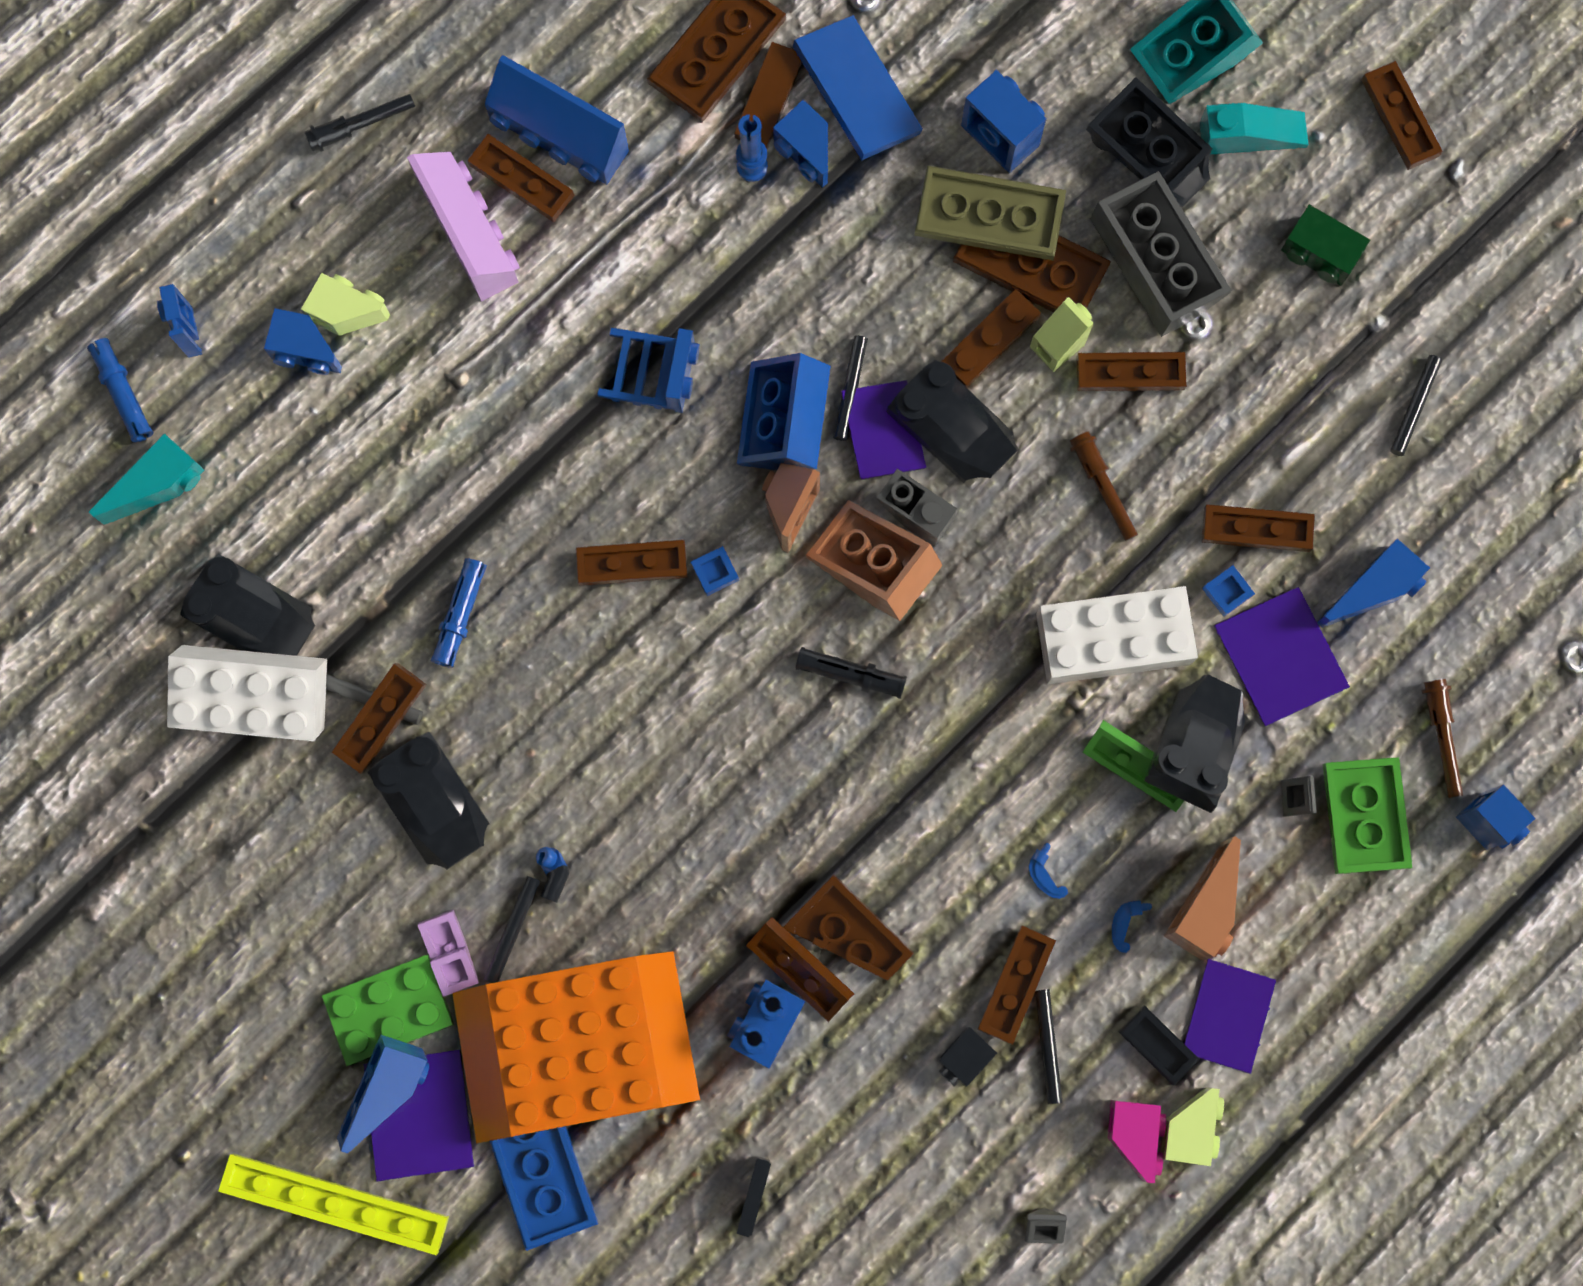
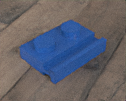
M174 284L159 287L162 300L157 301V308L163 322L167 321L171 329V331H168L169 336L188 358L203 355L201 348L195 343L196 340H199L192 306Z

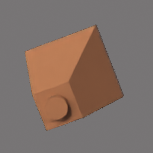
M781 463L777 472H769L762 490L766 492L765 503L783 551L789 553L820 491V472L810 468Z

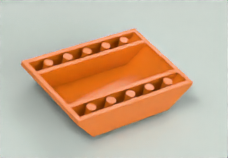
M673 951L627 957L521 977L452 993L476 1144L700 1100Z

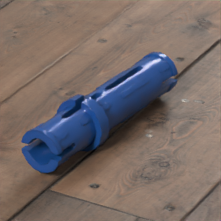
M102 338L96 340L95 344L97 347L90 343L87 349L100 372L98 379L101 384L106 385L127 428L131 441L136 443L146 440L144 434L147 437H151L154 432L150 428L126 378L128 372L125 366L119 364L109 339Z
M470 558L464 559L448 613L444 622H440L438 628L441 632L431 657V662L447 668L454 667L462 638H466L468 634L466 629L468 619L487 568L486 564Z

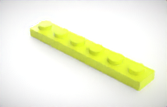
M234 1153L229 1155L218 1190L221 1193L433 1255L439 1253L449 1216Z

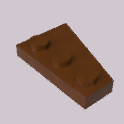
M835 874L784 925L788 932L796 934L812 942V944L824 950L826 949L887 981L914 954Z

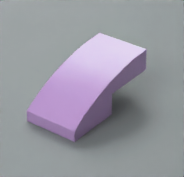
M454 909L419 922L418 928L430 956V964L443 997L478 984L476 971Z

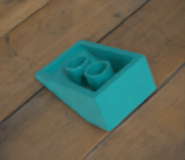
M1189 0L1130 50L1166 101L1172 104L1237 65L1262 45L1263 42L1232 0Z

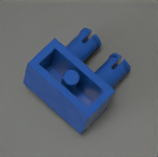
M765 980L762 986L755 983L745 1002L751 1006L744 1019L736 1018L727 1037L733 1039L729 1047L770 1069L805 1001Z

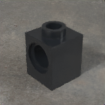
M967 1027L937 1059L943 1066L938 1072L954 1087L959 1082L967 1087L995 1057L997 1052L972 1028Z

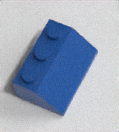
M802 353L751 362L737 457L738 465L778 470L780 464L783 463L817 469L830 365Z

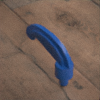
M1045 843L1041 850L1036 849L1030 859L1028 866L1030 876L1036 886L1046 895L1052 898H1064L1068 894V889L1064 886L1057 888L1044 867L1049 858L1047 853L1051 848L1049 843Z
M1140 900L1129 901L1122 904L1115 912L1112 921V941L1117 950L1122 953L1129 952L1130 945L1124 942L1131 916L1142 915V911L1151 910V903L1141 904Z

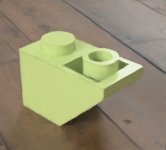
M321 273L301 308L302 312L305 315H309L315 324L339 336L387 321L390 316L384 304L385 300L380 295L370 290H365L362 293L352 288L354 285L349 280L337 274L332 278Z
M1068 297L1035 333L1030 348L1055 372L1085 346L1093 326L1091 314L1081 303L1075 304Z
M1204 1088L1166 1118V1131L1164 1137H1162L1160 1150L1163 1153V1159L1211 1166L1212 1158L1217 1159L1220 1137L1215 1135L1216 1120L1221 1121L1224 1112V1098L1219 1097L1220 1089Z

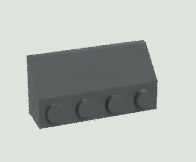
M1159 171L1097 203L1090 220L1161 337L1193 321L1231 293V288Z

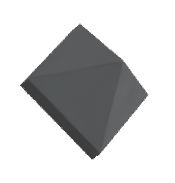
M1314 776L1281 780L1283 817L1316 813Z
M1045 1207L1028 1214L1025 1242L1062 1244L1064 1242L1067 1222L1066 1215Z

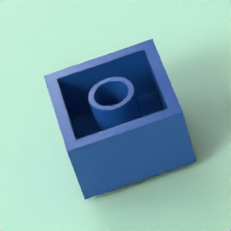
M996 69L965 98L961 126L1010 174L1040 146L1047 118L1043 109L1035 101H1028L1020 93L1018 85L1009 76L1004 77Z

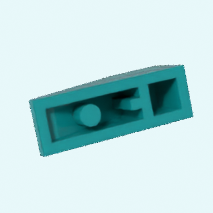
M1247 103L1207 105L1199 122L1201 138L1213 148L1210 155L1307 148L1309 145L1305 112Z
M164 433L97 502L89 513L103 525L179 497L184 491L192 490L200 481V475L205 470Z

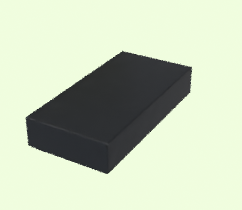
M1145 1005L1118 1031L1173 1086L1200 1060Z
M757 1157L736 1234L746 1237L752 1236L772 1163L769 1159Z

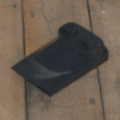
M1137 77L1086 128L1096 147L1109 151L1140 180L1159 171L1177 202L1182 207L1211 179L1209 174V158L1213 148Z
M934 360L926 365L898 393L886 410L895 421L963 483L974 478H991L1019 450L1014 440V433L956 378L955 371L945 362Z
M219 553L204 566L185 596L180 612L183 618L240 651L297 656L315 627L311 617L312 607Z
M1209 674L1203 675L1193 684L1179 690L1173 701L1144 782L1212 813L1218 805L1221 794L1228 785L1227 776L1246 722L1242 690Z
M431 732L410 740L381 759L368 771L374 786L380 791L427 865L434 864L448 870L484 846L485 831L490 823Z

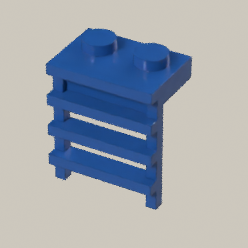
M611 328L610 336L623 338L613 390L599 388L598 397L612 399L614 402L625 401L637 406L642 404L654 406L655 409L666 408L683 413L685 399H690L693 378L689 377L692 364H697L700 344L695 343L693 331L679 328L676 339ZM632 340L644 342L634 394L622 392ZM658 344L664 345L665 348L654 398L643 396L652 345Z

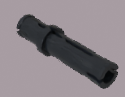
M801 647L795 667L796 670H803L862 687L861 691L868 693L869 690L897 697L898 699L902 697L907 676L904 675L900 676L876 669L875 664L869 663L868 666L808 650L805 647Z

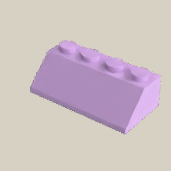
M451 152L420 153L408 156L407 159L418 184L481 302L519 283L515 270L520 268L511 249L504 252L499 241L504 239L502 232L495 220L488 222L483 211L487 210L488 207L480 191L472 192L467 182L471 181L472 177L463 160L457 163Z

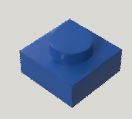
M723 546L691 561V565L706 596L739 581V577Z
M1234 565L1202 588L1223 617L1255 595Z

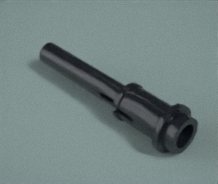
M408 94L347 119L344 116H340V118L315 128L313 125H310V130L304 131L312 151L319 149L322 152L324 151L323 147L352 137L351 132L411 109L415 105L411 95Z

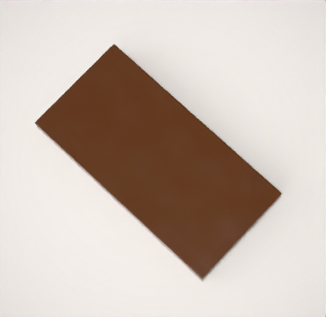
M710 0L647 77V83L703 123L784 23L786 13L768 0Z
M1058 235L1054 260L963 244L959 246L953 257L954 263L1012 292L1017 289L1027 300L1053 313L1068 297L1075 304L1081 303L1087 309L1111 264L1110 260Z

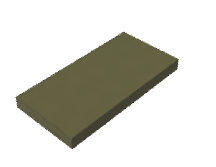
M927 166L914 236L1054 260L1066 190Z

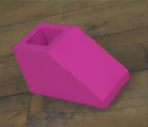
M1111 1100L1107 1138L1142 1181L1155 1183V1176H1161L1163 1169V1153L1157 1151L1159 1136L1164 1137L1166 1131V1114L1161 1113V1106Z

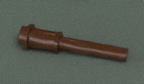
M1089 431L1084 432L1070 440L1072 445L1070 451L1077 454L1088 480L1093 479L1124 540L1128 541L1137 536L1138 533L1106 473L1109 467L1104 462L1095 444L1096 436H1091Z
M1446 679L1424 682L1425 690L1421 691L1427 697L1431 719L1430 725L1436 726L1448 798L1463 796L1450 723L1455 722L1448 690H1452V688L1447 686Z

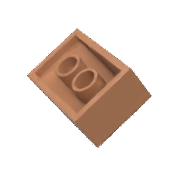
M850 500L847 501L806 554L810 561L862 599L898 621H901L942 567V563L930 543Z
M1235 836L1220 843L1164 934V937L1200 960L1214 958L1218 954L1222 956L1234 938L1229 933L1235 922L1241 840Z

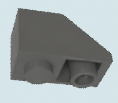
M899 469L894 472L877 497V500L906 529L930 543L933 547H936L954 521L957 513L956 507Z

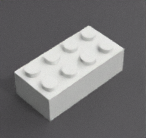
M1186 586L1042 605L1036 613L1047 685L1189 666L1198 658Z
M181 645L168 656L167 727L315 741L325 729L327 659Z

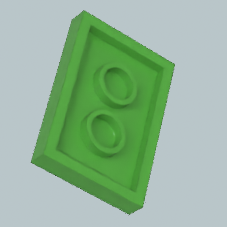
M1399 757L1324 763L1323 774L1335 875L1413 868Z
M424 955L322 995L346 1066H352L371 1058L380 1034L410 1043L455 1025L446 999L441 993L432 970L429 955Z

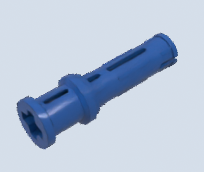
M749 114L743 116L738 123L740 144L736 150L737 171L740 177L746 181L754 182L766 175L768 162L767 149L761 142V121L755 115H753V122L750 121Z

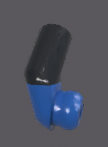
M543 847L536 854V862L541 865L548 879L540 896L558 903L569 876V868L562 854L557 849Z

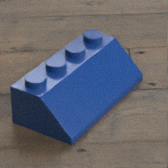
M504 55L500 57L485 101L489 121L502 131L510 129L519 134V138L532 148L540 146L547 150L549 156L562 165L569 163L578 168V172L589 181L596 182L599 180L608 185L629 152L624 123Z

